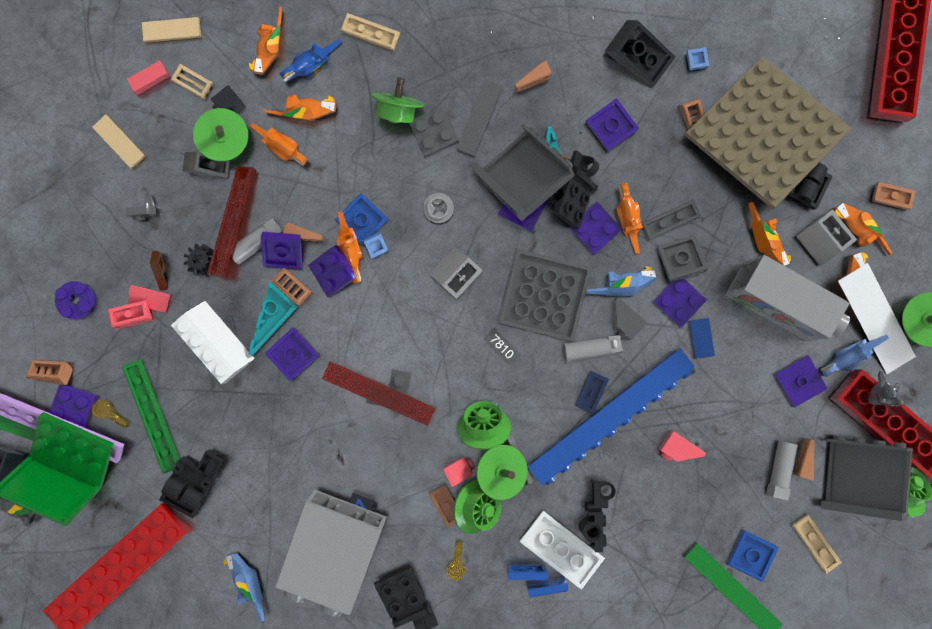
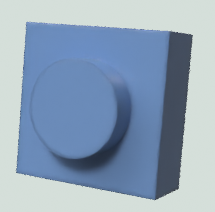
M706 47L687 50L689 71L710 66Z
M379 232L362 240L371 259L388 251L384 239Z

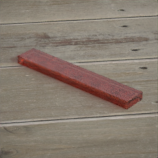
M237 166L207 273L210 276L228 277L257 171L255 168Z
M329 361L322 377L325 381L427 426L436 409Z

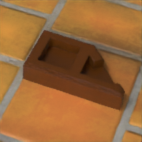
M159 250L152 251L150 266L159 290H166L167 284L163 275L166 272Z

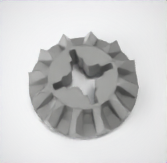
M434 193L425 200L423 210L429 221L436 224L445 223L451 218L454 205L447 195ZM442 202H444L442 209L444 210L445 214L443 212L441 213L440 211L435 213L434 205H440L442 204Z

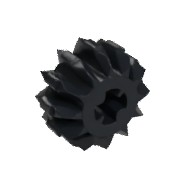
M195 244L194 250L190 247L188 248L190 254H184V257L188 258V260L183 262L184 265H189L187 268L188 272L193 271L195 276H198L199 273L202 276H206V270L208 272L213 271L210 266H216L217 263L212 260L216 259L217 256L212 254V248L207 249L205 244H202L201 247ZM199 256H200V257H203V258L201 259V260H203L202 263H198V262H197V261H199V260H197V258H198Z

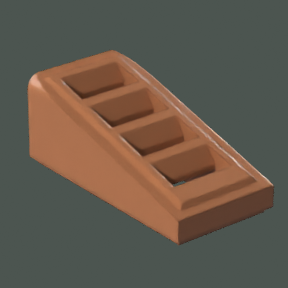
M545 60L519 80L515 84V92H521L550 79L552 72L547 61Z
M700 98L679 105L688 130L693 126L692 123L698 121L705 114ZM689 107H695L694 110L688 111ZM697 113V117L692 119L690 118V115Z
M286 223L283 231L286 234L301 235V241L324 242L325 240L324 236L290 223Z
M282 268L271 280L274 285L298 306H301L312 293L286 268ZM286 274V279L280 284L278 281ZM292 279L293 282L285 289V284ZM297 284L298 287L291 294L289 291ZM302 288L304 291L300 294L298 298H295L294 296Z
M32 360L26 378L67 385L73 369L67 362Z
M804 438L793 474L812 481L814 480V440Z

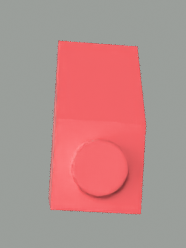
M671 430L658 448L662 452L661 456L669 462L672 459L678 462L706 455L703 450Z
M463 456L444 465L443 469L453 487L472 476V470L475 467L470 458L466 459Z

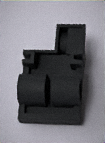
M574 150L570 162L573 165L572 170L575 176L549 199L555 204L553 212L572 228L580 229L590 201L591 194L588 191H597L598 186L589 177L597 173L599 163L593 157L582 155L579 151ZM593 163L592 167L587 170V167Z
M819 162L788 195L815 210L818 208L833 176L828 174V168Z
M211 449L205 451L199 464L183 456L176 463L172 475L165 482L159 500L193 519L212 485L211 482L216 479L223 459L219 458L218 453Z
M592 480V498H590V501H584V510L588 511L590 517L583 518L579 523L580 532L587 541L591 542V547L595 552H603V547H606L607 544L606 535L603 533V527H606V515H603L602 508H608V500L612 499L616 493L614 485L608 481ZM604 485L611 487V493L608 496L601 494V488ZM593 526L594 529H591V532H588L587 529Z
M410 566L374 582V586L390 618H392L394 628L413 621L415 629H432L438 626L428 601L421 590L420 583Z

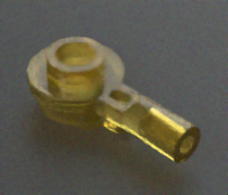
M98 400L93 404L92 413L96 418L104 419L107 417L123 428L128 424L127 420L112 412V407L108 401Z
M456 541L454 560L447 567V575L454 581L461 580L466 573L465 566L461 563L463 542Z

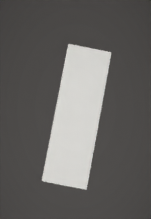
M866 263L840 279L838 282L869 341L886 334L889 339L873 348L886 374L915 358L916 356L869 264Z

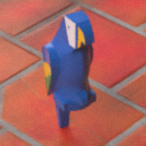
M338 39L323 49L318 47L316 43L312 44L311 49L295 56L292 64L279 73L285 82L297 76L308 77L329 59L328 55L342 42Z

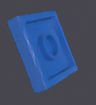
M362 193L342 211L348 227L353 228L357 241L362 247L364 246L362 240L374 235L389 220ZM337 217L335 221L340 225L339 217Z
M742 529L726 564L763 582L779 547Z
M545 565L507 566L508 580H548V571Z
M564 576L526 582L529 597L568 591V584Z

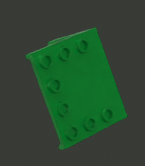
M43 412L38 418L30 455L0 482V497L67 526L102 489L114 443Z

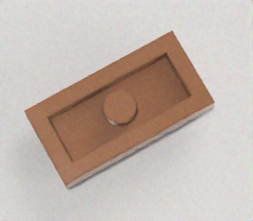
M877 182L872 201L911 210L916 191Z
M446 484L430 492L429 496L446 527L449 528L456 524L454 520L455 500Z

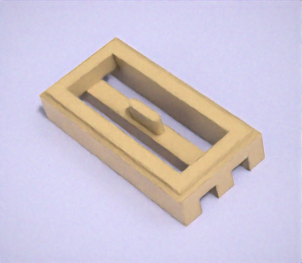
M179 64L170 79L205 100L206 94L210 92V87L214 85L213 82L182 64ZM181 70L206 83V86L204 87L180 73ZM179 76L180 78L184 79L185 81H187V82L191 83L192 85L198 87L199 89L203 90L202 93H200V92H198L197 90L191 88L190 86L186 85L185 83L179 81V80L177 79V77Z

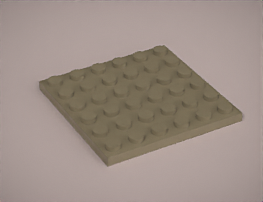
M761 57L686 132L685 136L774 210L851 130V127L764 57Z

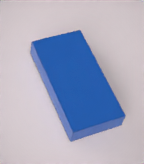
M709 318L689 321L694 358L715 356Z

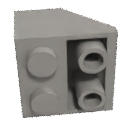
M833 209L824 213L796 235L797 239L819 266L844 251L857 240Z
M454 246L429 275L457 300L479 277L483 270Z

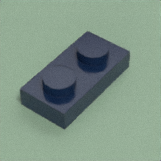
M590 371L575 406L594 414L609 379Z

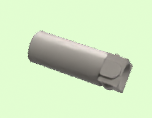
M274 218L266 221L265 224L260 225L227 249L232 259L238 265L261 249L262 231L283 232Z
M620 335L564 344L566 362L619 355L623 352Z
M778 441L770 484H768L766 495L789 500L791 490L789 487L798 445Z

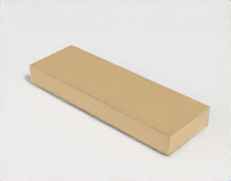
M349 13L346 14L340 30L342 33L394 51L400 36L398 31Z
M193 17L142 22L143 41L148 43L201 38L200 19Z
M107 114L92 126L131 169L146 157Z
M805 514L791 524L825 574L842 563L809 514Z

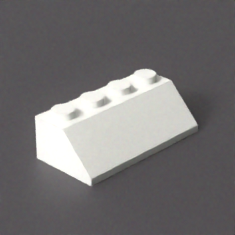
M206 301L184 313L171 325L221 384H226L255 359Z

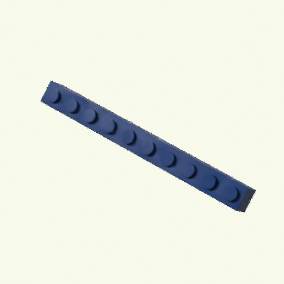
M681 348L676 349L527 465L541 485L551 484L556 479L555 475L560 471L563 474L571 468L570 464L575 460L578 462L586 456L585 452L587 450L597 448L601 444L600 440L605 436L607 438L611 437L617 432L616 428L618 426L628 424L632 420V415L636 412L640 414L646 410V405L650 401L656 402L662 397L661 393L666 389L668 391L673 389L677 385L676 381L681 377L685 379L693 373L691 370L695 367Z

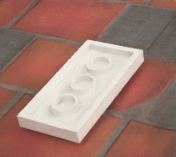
M543 510L520 539V543L581 590L605 559Z

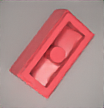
M161 60L129 77L128 82L133 92L139 95L170 76Z
M130 285L128 304L146 300L149 309L166 313L171 294Z
M146 300L108 309L111 328L115 330L153 321Z

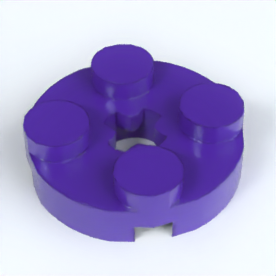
M67 282L55 292L56 309L65 318L83 319L91 313L90 311L95 305L93 290L81 282ZM73 296L79 298L76 306L74 303H71Z

